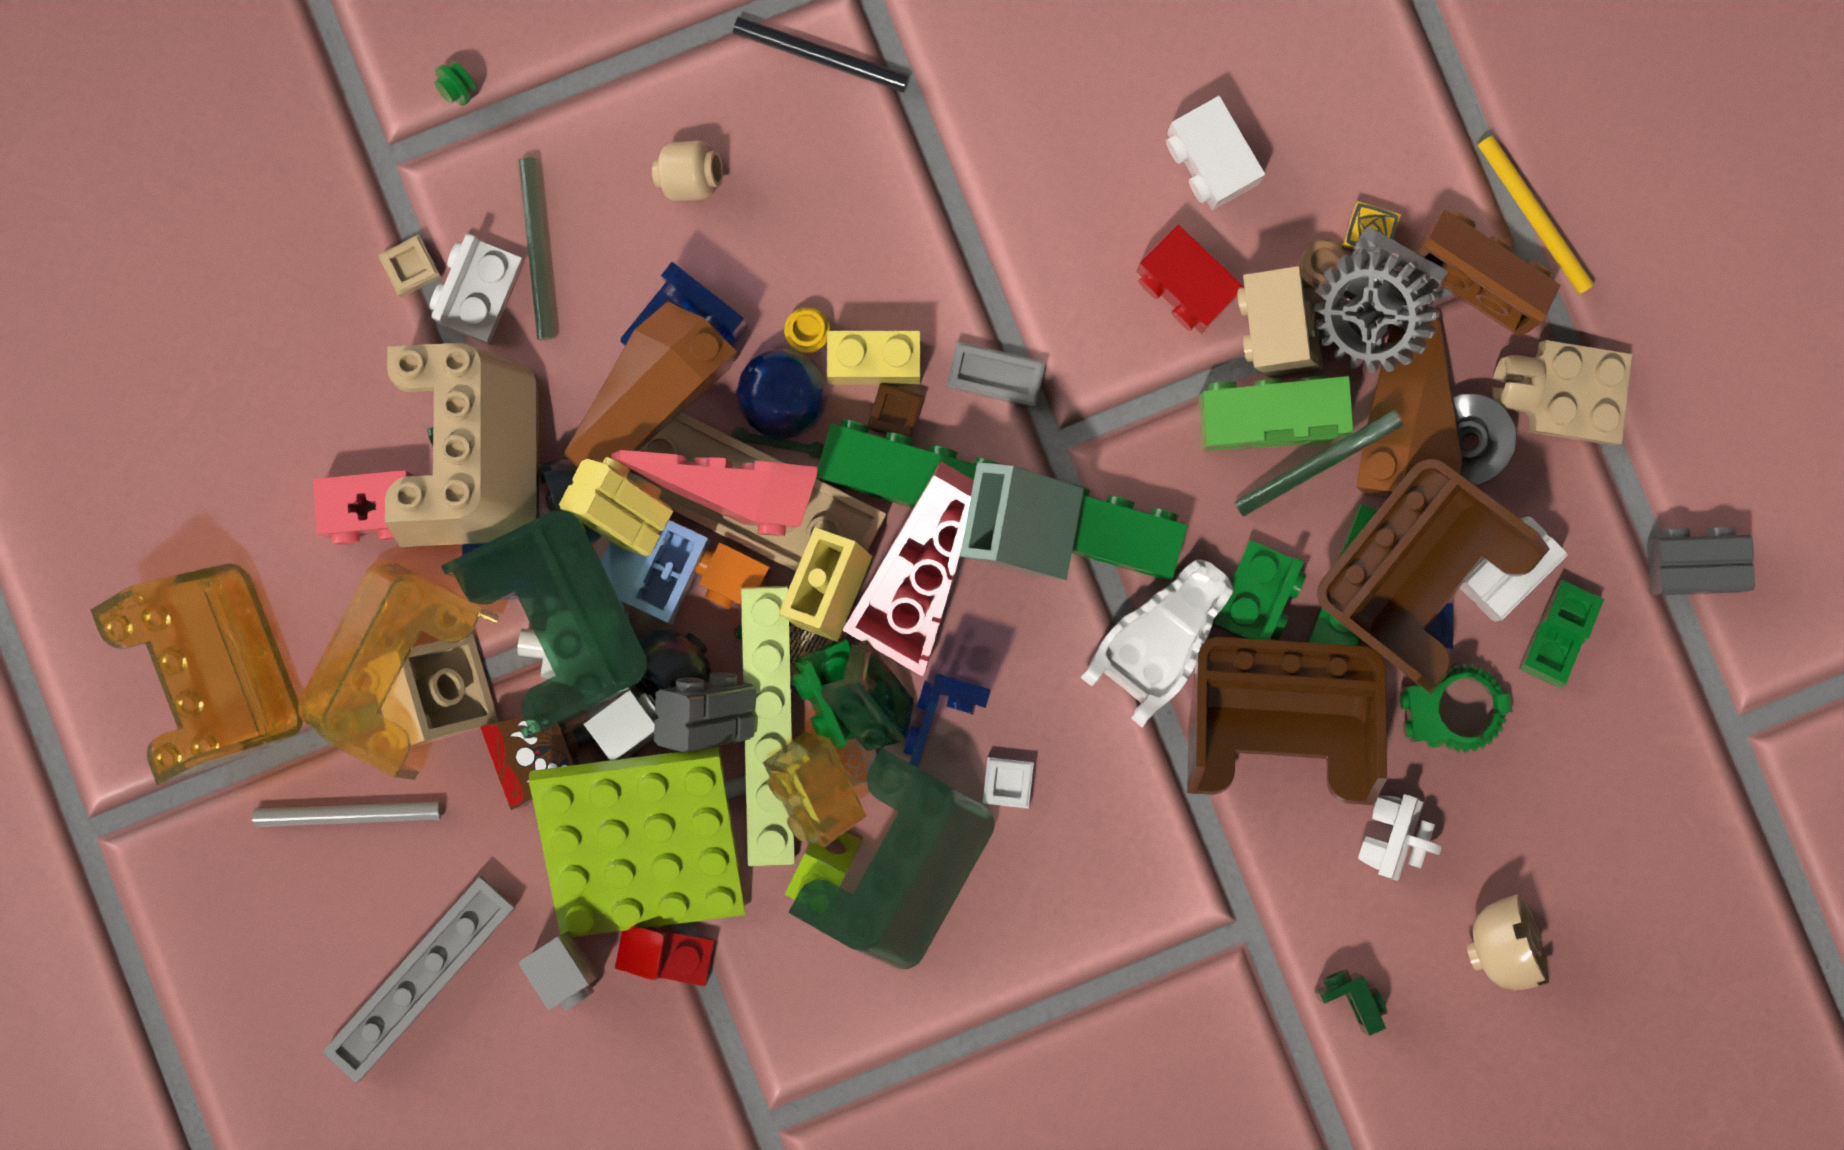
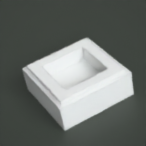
M987 757L982 803L1029 809L1034 763Z

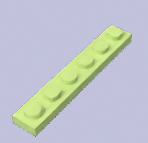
M788 586L741 587L743 682L753 684L756 688L755 710H752V714L755 716L754 737L744 741L748 866L794 864L789 621L779 614L788 592Z

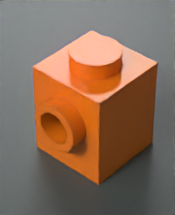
M719 542L715 551L710 548L706 550L696 573L702 575L699 584L708 589L704 598L729 610L733 602L741 606V587H763L771 569Z

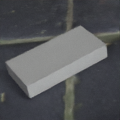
M957 341L946 388L1035 408L1046 362Z

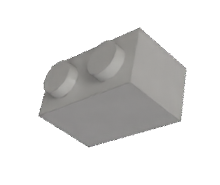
M568 931L518 962L548 1011L560 1004L565 1012L595 992L590 984L600 977L577 939L572 937Z

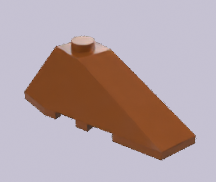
M667 301L633 331L565 450V455L574 465L579 467L581 461L586 459L602 463L605 457L611 458L613 453L620 450L639 451L730 370L737 351L705 318Z
M1439 320L1429 321L1436 328V332L1431 338H1424L1427 348L1421 354L1413 352L1414 360L1411 363L1403 365L1398 361L1397 367L1390 372H1387L1381 366L1363 442L1356 487L1364 495L1388 498L1408 472L1417 463L1426 459L1440 460L1460 475L1462 474L1463 457L1459 444L1456 415L1452 402L1448 378L1449 373ZM1391 324L1387 343L1402 339L1406 331Z

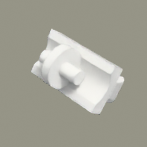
M1406 794L1403 795V799L1379 795L1373 810L1372 819L1394 827L1388 843L1366 836L1358 859L1378 869L1379 875L1399 881L1410 846L1413 849L1408 865L1420 869L1426 852L1440 855L1442 846L1430 842L1435 824L1422 820L1417 837H1414L1424 802Z

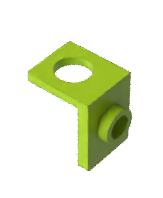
M821 820L785 895L826 915L862 840ZM825 838L836 839L844 845L846 852L843 854L831 853L823 846L822 840Z

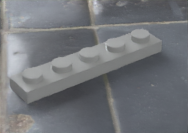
M480 876L322 1053L356 1084L359 1083L512 913L516 906L489 881Z

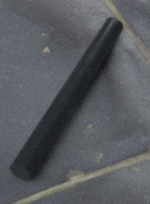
M739 16L734 24L733 34L850 75L903 93L908 84L909 75L774 28Z

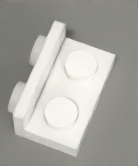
M466 233L463 242L457 241L450 252L447 266L451 270L445 284L439 283L434 290L430 301V309L434 310L432 318L442 326L490 345L524 260L519 256L479 241L476 236Z

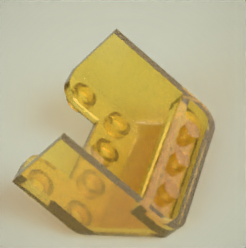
M391 560L375 562L365 572L299 699L298 711L301 719L333 746L395 778L415 780L419 771L404 764L411 748L409 735L400 725L379 715L381 707L421 631L444 642L457 643L470 636L480 618L497 623L500 615Z
M227 563L130 585L90 610L101 638L111 647L127 649L146 644L178 729L157 736L150 742L147 748V760L156 785L218 767L295 735L301 729L303 724L301 706L253 581L246 570L239 565Z

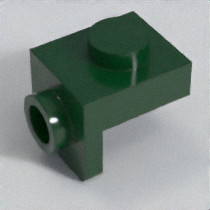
M1347 969L1341 970L1322 979L1324 987L1314 991L1317 999L1324 1004L1346 995L1361 1031L1370 1036L1386 1029L1381 1017L1388 1013L1385 1003L1376 988L1369 990L1364 976L1356 972L1349 975Z

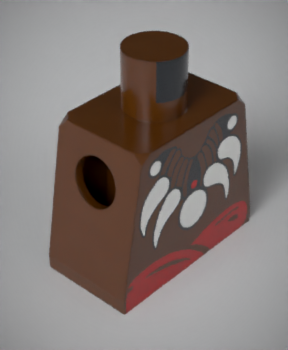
M551 711L480 726L510 810L519 809L533 801L529 785L530 771L580 765L576 753L598 745L584 726L590 719L566 727L559 711Z

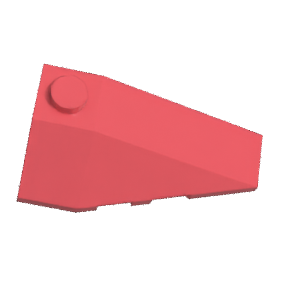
M626 450L617 451L611 457V459L628 467L631 473L744 525L758 526L757 534L767 536H785L786 529L801 527L817 477V467L767 461L742 463L741 467H732L733 462L728 461L726 458H695V462H687L686 456Z

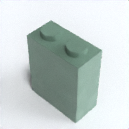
M977 462L960 557L1030 576L1067 580L1084 488L1012 465Z

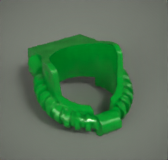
M1457 664L1452 665L1447 676L1431 695L1420 686L1403 687V692H1400L1399 699L1401 709H1406L1407 721L1403 722L1405 738H1410V742L1426 741L1431 748H1438L1445 744L1447 745L1446 748L1450 750L1454 748L1457 752H1460V750H1463V752H1469V750L1475 752L1478 750L1477 748L1483 749L1486 747V744L1490 745L1493 743L1492 740L1494 738H1498L1499 731L1502 732L1504 729L1502 727L1503 723L1506 724L1507 719H1505V715L1508 712H1513L1511 694L1504 693L1501 690L1502 685L1496 682L1497 678L1495 676L1491 677L1489 671L1484 672L1482 667L1475 668L1473 664L1466 666V664H1461V666ZM1460 679H1469L1477 682L1484 687L1489 695H1492L1494 714L1491 715L1489 723L1481 732L1470 737H1461L1451 732L1442 722L1439 714V701L1444 690L1454 681Z

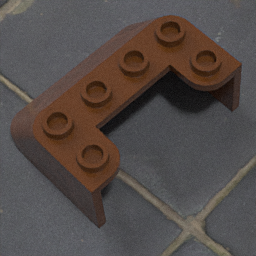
M1426 459L1417 463L1408 472L1323 577L1317 589V598L1321 607L1328 614L1431 695L1447 676L1451 667V657L1446 647L1425 631L1429 624L1483 558L1507 575L1522 576L1531 572L1550 548L1536 530L1447 464L1436 459Z
M1215 637L1207 640L1198 652L1195 665L1188 726L1187 793L1215 795L1227 790L1235 776V753L1326 759L1327 786L1330 793L1337 800L1348 804L1374 805L1387 780L1385 664L1382 657L1375 650L1365 646Z

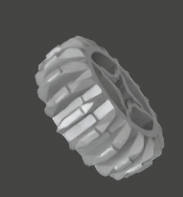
M1376 247L1372 251L1371 256H1369L1364 248L1354 252L1353 259L1344 255L1337 261L1338 268L1330 267L1324 273L1328 283L1322 282L1316 288L1315 292L1323 299L1316 301L1313 304L1312 310L1324 314V317L1315 322L1314 328L1320 330L1327 329L1329 332L1322 339V345L1328 346L1335 342L1339 347L1335 351L1334 359L1339 360L1346 354L1351 355V369L1358 368L1363 360H1365L1368 373L1376 372L1380 364H1382L1387 372L1393 371L1397 367L1398 361L1403 365H1408L1414 360L1413 352L1421 354L1427 348L1424 338H1431L1436 332V328L1429 321L1436 320L1439 317L1440 310L1427 306V304L1433 302L1438 297V292L1433 290L1424 291L1423 286L1430 281V275L1423 274L1417 278L1412 273L1418 266L1417 261L1412 260L1406 266L1400 265L1402 260L1401 251L1393 252L1388 260H1386L1383 247ZM1369 276V284L1364 288L1362 297L1355 296L1352 300H1343L1346 288L1351 280ZM1389 282L1399 289L1405 300L1398 299L1392 294ZM1372 302L1375 303L1377 311L1383 312L1380 318H1377L1376 310L1368 308ZM1400 320L1409 321L1408 328L1402 339L1391 343H1382V337L1387 332L1388 324H1397ZM1348 321H1352L1359 326L1362 337L1351 328Z

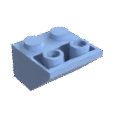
M668 520L664 530L659 531L660 538L651 555L647 557L623 550L610 541L589 586L673 625L698 574L696 573L698 565L712 542L707 537Z

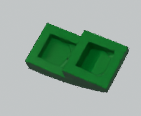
M1561 580L1537 625L1519 669L1558 688L1566 685L1581 646L1591 635L1604 599Z

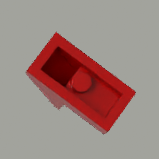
M632 926L629 930L622 931L615 969L649 980L657 981L659 978L705 987L707 985L715 939L653 927Z

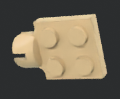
M1545 340L1539 342L1538 352L1534 358L1513 354L1500 359L1493 379L1508 381L1509 383L1505 384L1504 389L1492 387V399L1506 410L1525 413L1529 418V433L1612 446L1620 445L1623 439L1632 354Z

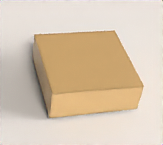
M419 234L378 255L398 296L401 298L442 278Z

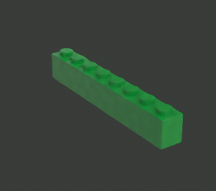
M843 419L841 426L830 424L816 479L829 485L913 508L941 461L972 480L975 477L977 462L1000 463L976 457L974 464L956 459L958 452L938 445H931L930 451L913 447V439L907 436L887 432L886 438H881L868 434L869 426ZM1082 487L1084 490L1072 554L1165 581L1173 579L1188 526L1177 522L1179 515L1159 508H1152L1151 514L1133 509L1135 502L1113 495H1108L1107 501L1089 497L1090 489Z

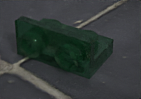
M868 640L851 645L844 679L823 685L821 696L865 750L872 751L906 741L914 698Z

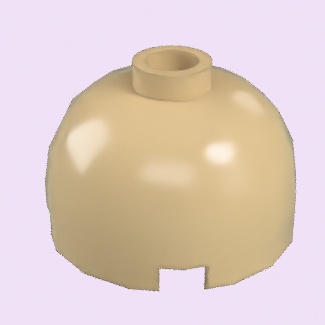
M1516 894L1486 906L1477 916L1473 925L1474 942L1467 944V952L1475 971L1484 969L1492 983L1503 989L1515 991L1531 989L1551 983L1547 954L1541 956L1538 942L1542 940V937L1525 899L1520 898V895Z

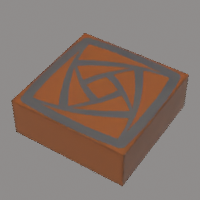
M871 733L845 740L847 746L840 750L830 744L826 745L838 790L883 778Z

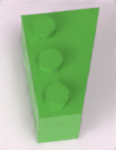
M1312 376L1301 378V381L1283 383L1282 379H1264L1255 381V386L1237 387V382L1232 381L1209 384V390L1203 391L1198 397L1202 451L1339 443L1353 433L1349 376L1334 378Z

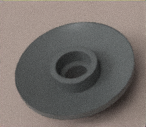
M1464 394L1452 397L1459 444L1463 457L1461 476L1474 485L1483 484L1497 477L1510 463L1516 447L1515 426L1508 412L1491 398L1477 394ZM1469 435L1477 436L1479 438L1478 447L1474 450L1464 449L1462 444L1465 437Z

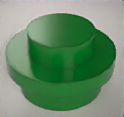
M453 61L448 66L441 64L435 69L438 78L434 82L435 87L448 103L452 104L456 101L458 104L465 106L471 101L470 95L476 91V86L470 75L460 64Z

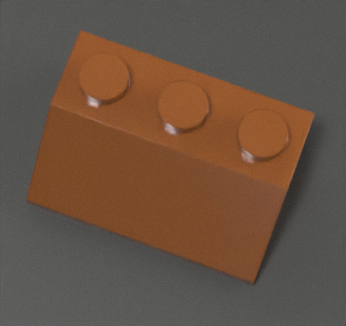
M1444 209L1435 218L1414 250L1415 253L1448 271L1442 287L1520 338L1540 325L1547 316L1560 287L1559 283L1551 279L1553 276L1551 271L1537 262L1529 261L1527 263L1514 255V248L1505 240L1496 236L1488 238L1474 229L1476 226L1475 222L1465 214L1458 211L1450 213Z

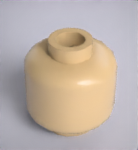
M705 141L668 143L660 151L659 159L653 161V182L657 188L661 187L664 195L673 202L709 199L715 192V188L720 187L722 184L723 166L721 157L717 151H712Z

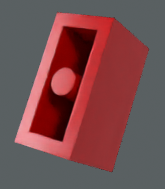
M1179 224L1140 262L1136 270L1141 276L1138 282L1147 293L1155 299H1159L1162 296L1174 307L1171 313L1184 328L1191 331L1195 327L1201 334L1238 297V289L1245 288Z

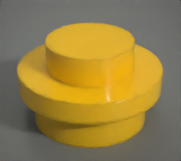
M803 307L792 312L787 318L784 327L788 344L794 350L801 353H814L822 349L827 343V331H830L826 316L821 311L811 307Z

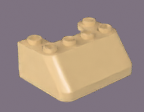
M464 343L387 346V372L395 387L405 392L434 391L433 475L400 478L389 487L385 496V523L399 547L512 542L530 537L539 524V388L532 370L524 364Z

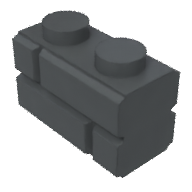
M1736 527L1708 528L1707 536L1690 537L1689 528L1661 530L1662 538L1649 540L1647 543L1649 593L1651 596L1743 593L1753 591L1755 588L1754 565L1752 564L1754 559L1753 540L1751 535H1736Z
M729 672L710 673L709 681L690 677L676 679V687L659 689L656 692L655 713L658 715V719L655 720L654 742L658 746L681 752H689L750 740V738L754 737L755 716L752 714V710H755L756 688L753 684L737 681L738 675Z

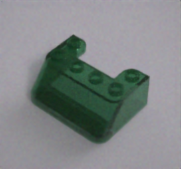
M562 510L552 511L441 565L444 574L456 578L464 595L474 603L489 605L516 593L556 676L532 687L523 697L521 711L527 727L520 731L525 739H536L599 708L637 685L645 677L648 670L647 655L584 525L570 512Z
M881 747L868 770L866 780L869 791L876 799L899 811L853 894L828 880H813L800 890L788 913L853 950L893 968L905 970L919 964L926 954L992 836L994 818L991 811L982 803Z

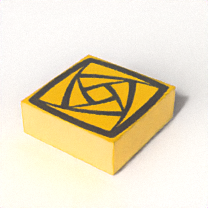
M1357 201L1354 205L1341 247L1354 251L1359 237L1368 226L1393 240L1401 214Z

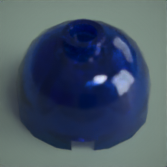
M784 347L765 350L752 358L741 372L736 389L739 410L748 425L762 435L778 440L798 438L813 429L824 413L828 399L825 376L816 362L801 351Z

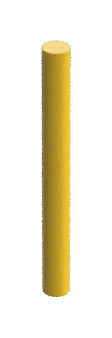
M1491 135L1479 143L1477 146L1577 293L1581 295L1593 287L1595 284L1494 136Z

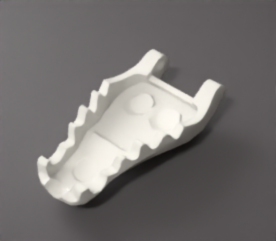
M1194 560L1169 586L1152 596L1140 608L1126 615L1112 628L1099 645L1081 679L1092 687L1095 682L1101 679L1104 672L1141 702L1140 706L1135 709L1131 719L1140 727H1143L1159 709L1181 690L1191 676L1196 665L1198 652L1208 638L1215 617L1233 593V587L1226 574L1205 560Z

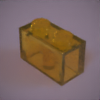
M804 732L762 762L770 777L768 779V786L773 795L783 803L789 815L787 824L799 840L826 847L867 816L830 738Z

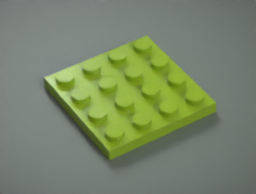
M719 747L530 771L529 785L560 935L568 931L572 937L625 931L629 930L632 926L649 928L745 915V900Z

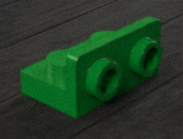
M1249 540L1230 581L1233 593L1215 617L1212 625L1241 638L1273 639L1278 641L1288 620V615L1282 613L1289 596L1294 599L1297 598L1307 574L1300 571L1304 560L1298 557L1291 558Z
M842 637L838 639V642L833 641L793 660L798 672L792 676L793 682L803 701L809 699L816 715L811 717L810 720L817 737L822 743L827 741L828 744L840 750L847 746L845 740L882 723L847 639Z

